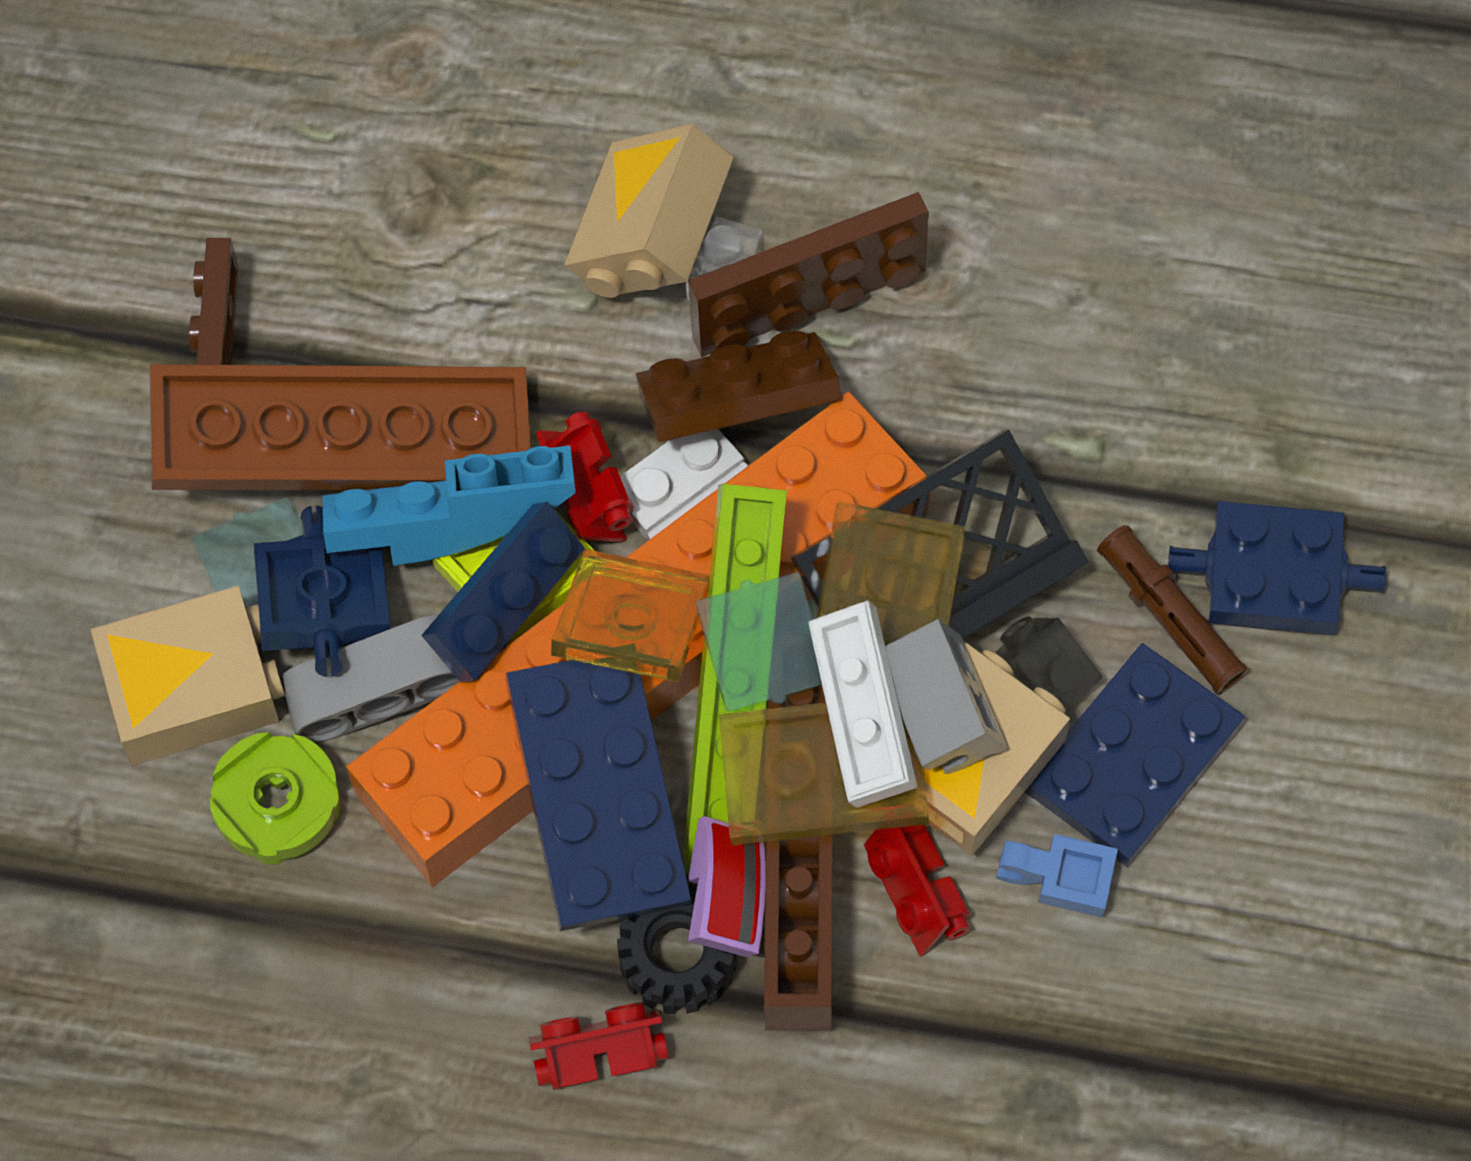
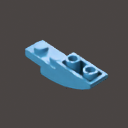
M538 446L520 452L494 455L472 454L460 459L445 460L446 481L431 483L417 481L405 484L404 486L372 490L350 489L338 494L322 495L323 534L327 553L390 546L393 566L459 553L499 539L510 532L532 504L548 502L555 509L576 493L571 447L550 448Z

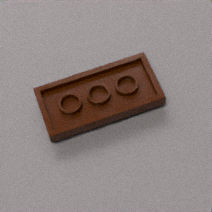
M919 192L688 280L692 339L701 358L722 346L734 344L744 346L751 338L771 330L781 332L793 329L800 325L808 316L828 308L835 310L847 308L858 302L863 295L885 286L897 288L913 281L921 272L926 271L929 211Z

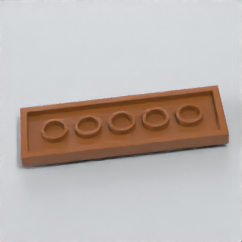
M150 364L152 490H372L404 486L405 484L417 481L427 483L446 481L445 460L460 459L472 454L494 455L520 452L531 448L526 367Z

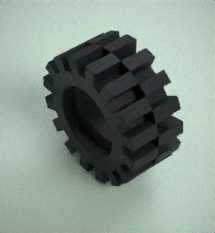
M691 887L690 890L691 901L689 905L633 916L629 919L624 918L619 927L620 939H617L618 957L622 977L626 978L628 989L634 996L637 993L642 995V1002L651 1009L654 1008L656 1003L663 1005V1013L675 1014V1006H686L687 1014L698 1011L697 1003L703 1000L710 1006L718 1000L717 991L720 988L724 991L727 990L732 982L731 972L736 971V954L704 945L700 960L692 968L685 971H668L659 966L654 960L652 947L660 934L673 928L690 930L697 888Z

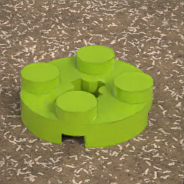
M270 732L257 733L240 740L220 758L212 776L214 783L211 789L210 811L219 832L237 851L244 855L256 857L261 863L268 865L280 864L287 858L302 855L318 845L329 833L342 809L338 779L329 757L313 741L292 733V738L283 735L272 737ZM271 784L274 788L280 789L287 784L292 790L286 795L288 802L280 808L272 806L267 809L260 806L265 800L262 788Z

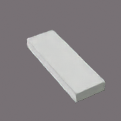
M867 600L808 621L848 802L858 808L918 788L877 608Z

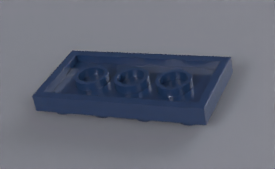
M635 648L507 672L505 681L559 930L565 931L689 905L691 897Z

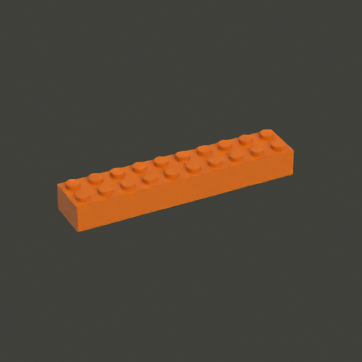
M849 391L842 395V400L830 404L725 483L787 490L774 627L813 598L792 562L791 556L927 476ZM718 489L502 649L475 681H459L346 766L354 794L431 887H434L534 811L505 681L507 672L635 648L651 721L699 685ZM929 494L925 505L924 513L928 511ZM914 501L897 512L911 515ZM888 517L876 523L869 551H876L906 528L909 523ZM861 533L843 544L858 547ZM833 549L812 563L825 586H830L852 569L855 555Z

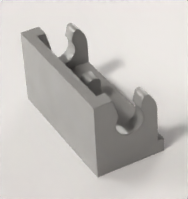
M937 619L885 646L900 713L922 767L930 770L941 765L944 773L949 774L959 771L993 753L998 754L1008 749L960 634Z

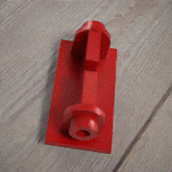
M578 412L567 418V429L564 432L547 430L536 432L541 446L550 448L571 447L576 493L564 501V504L568 511L569 521L574 527L578 538L581 540L622 543L627 540L623 529L628 527L633 521L630 514L634 510V505L628 497L616 467H607L599 473L598 468L612 457L601 432L599 421L591 419L588 412Z
M893 812L887 814L863 846L867 852L872 872L877 878L881 879L896 909L899 926L905 934L909 935L919 956H924L943 933L949 941L960 938L968 933L971 928L967 919L971 916L968 907L965 906L951 876L930 882L927 874L940 871L944 863L925 824L917 823L913 815L904 816L896 820Z
M638 1002L605 1010L607 1021L581 1026L579 1016H572L540 1024L542 1035L529 1037L531 1051L544 1048L546 1058L533 1060L538 1086L552 1084L553 1090L565 1086L598 1080L594 1055L605 1052L607 1053L611 1076L657 1068L656 1061L669 1059L664 1033L651 1035L649 1025L662 1023L659 1011L646 1012L644 1003Z

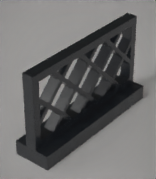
M1003 430L790 557L823 616L839 611L831 596L844 599L841 610L855 605V602L862 603L867 600L876 608L885 610L886 613L881 628L885 646L937 619L960 634L963 639L1089 563L1078 541L1069 540L1010 430ZM1001 450L1012 470L1006 495L975 487L982 460ZM967 470L964 483L951 480ZM938 486L962 491L953 527L922 519L928 494ZM1020 487L1028 501L1017 498ZM973 495L1003 503L995 538L964 530ZM914 501L911 515L897 512ZM1015 507L1035 512L1047 536L1027 548L1006 542ZM887 517L909 523L900 559L869 551L875 524ZM920 527L950 535L941 571L911 562ZM861 533L858 547L843 544ZM962 538L992 547L986 573L974 580L953 574ZM833 549L855 555L846 591L825 586L812 562ZM1004 550L1016 553V555L1001 563ZM866 558L897 567L888 603L857 595ZM909 570L939 578L933 605L921 612L900 606ZM951 582L964 585L948 595ZM897 614L911 617L894 628Z

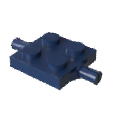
M1218 501L1214 535L1208 544L1207 550L1173 547L1170 545L1168 554V566L1174 572L1205 575V583L1210 594L1208 622L1215 624L1336 635L1339 624L1340 601L1345 593V589L1383 593L1386 579V566L1348 563V557L1343 547L1344 513Z
M316 505L317 523H313L312 506H308L301 512L303 535L286 541L254 543V559L262 651L314 647L315 670L319 675L327 677L326 658H330L331 676H336L343 669L340 645H350L389 630L390 619L382 547L327 553L323 534V507Z

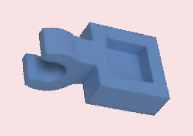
M1057 834L1053 835L1049 851L1033 848L1018 842L1005 841L996 879L1020 885L1042 884L1038 903L1102 917L1106 908L1118 849Z

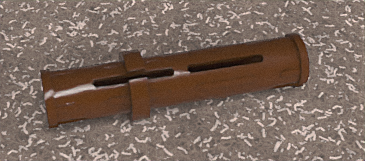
M1129 525L1119 527L1100 543L1097 552L1107 560L1131 589L1128 597L1137 607L1145 606L1173 639L1177 647L1183 651L1213 687L1212 690L1216 694L1220 695L1226 692L1246 675L1249 668L1242 664L1211 627L1206 618L1200 614L1174 583L1176 577L1174 571L1167 564L1159 565L1133 534V530Z

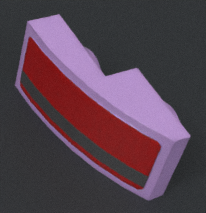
M703 816L698 819L688 882L698 884L688 941L743 957L759 954L766 889L763 833Z

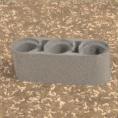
M438 615L412 620L340 648L343 669L336 676H331L330 658H326L327 677H323L316 672L315 658L286 671L281 681L294 733L306 737L314 743L328 741L434 701L457 684L459 680L421 636Z

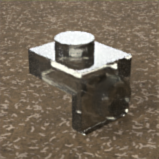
M1030 616L1018 620L1001 635L1000 640L1003 645L994 652L1010 665L1021 683L1032 691L1036 687L1048 691L1063 704L1066 711L1103 678V675L1059 618L1032 619Z

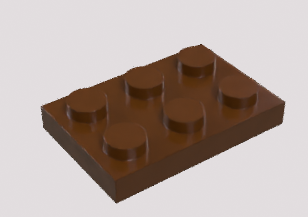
M787 331L775 335L768 343L747 348L743 345H726L713 350L708 357L690 361L678 358L665 359L654 363L647 371L635 373L639 394L658 442L842 400L838 375L815 332L806 334L802 331Z

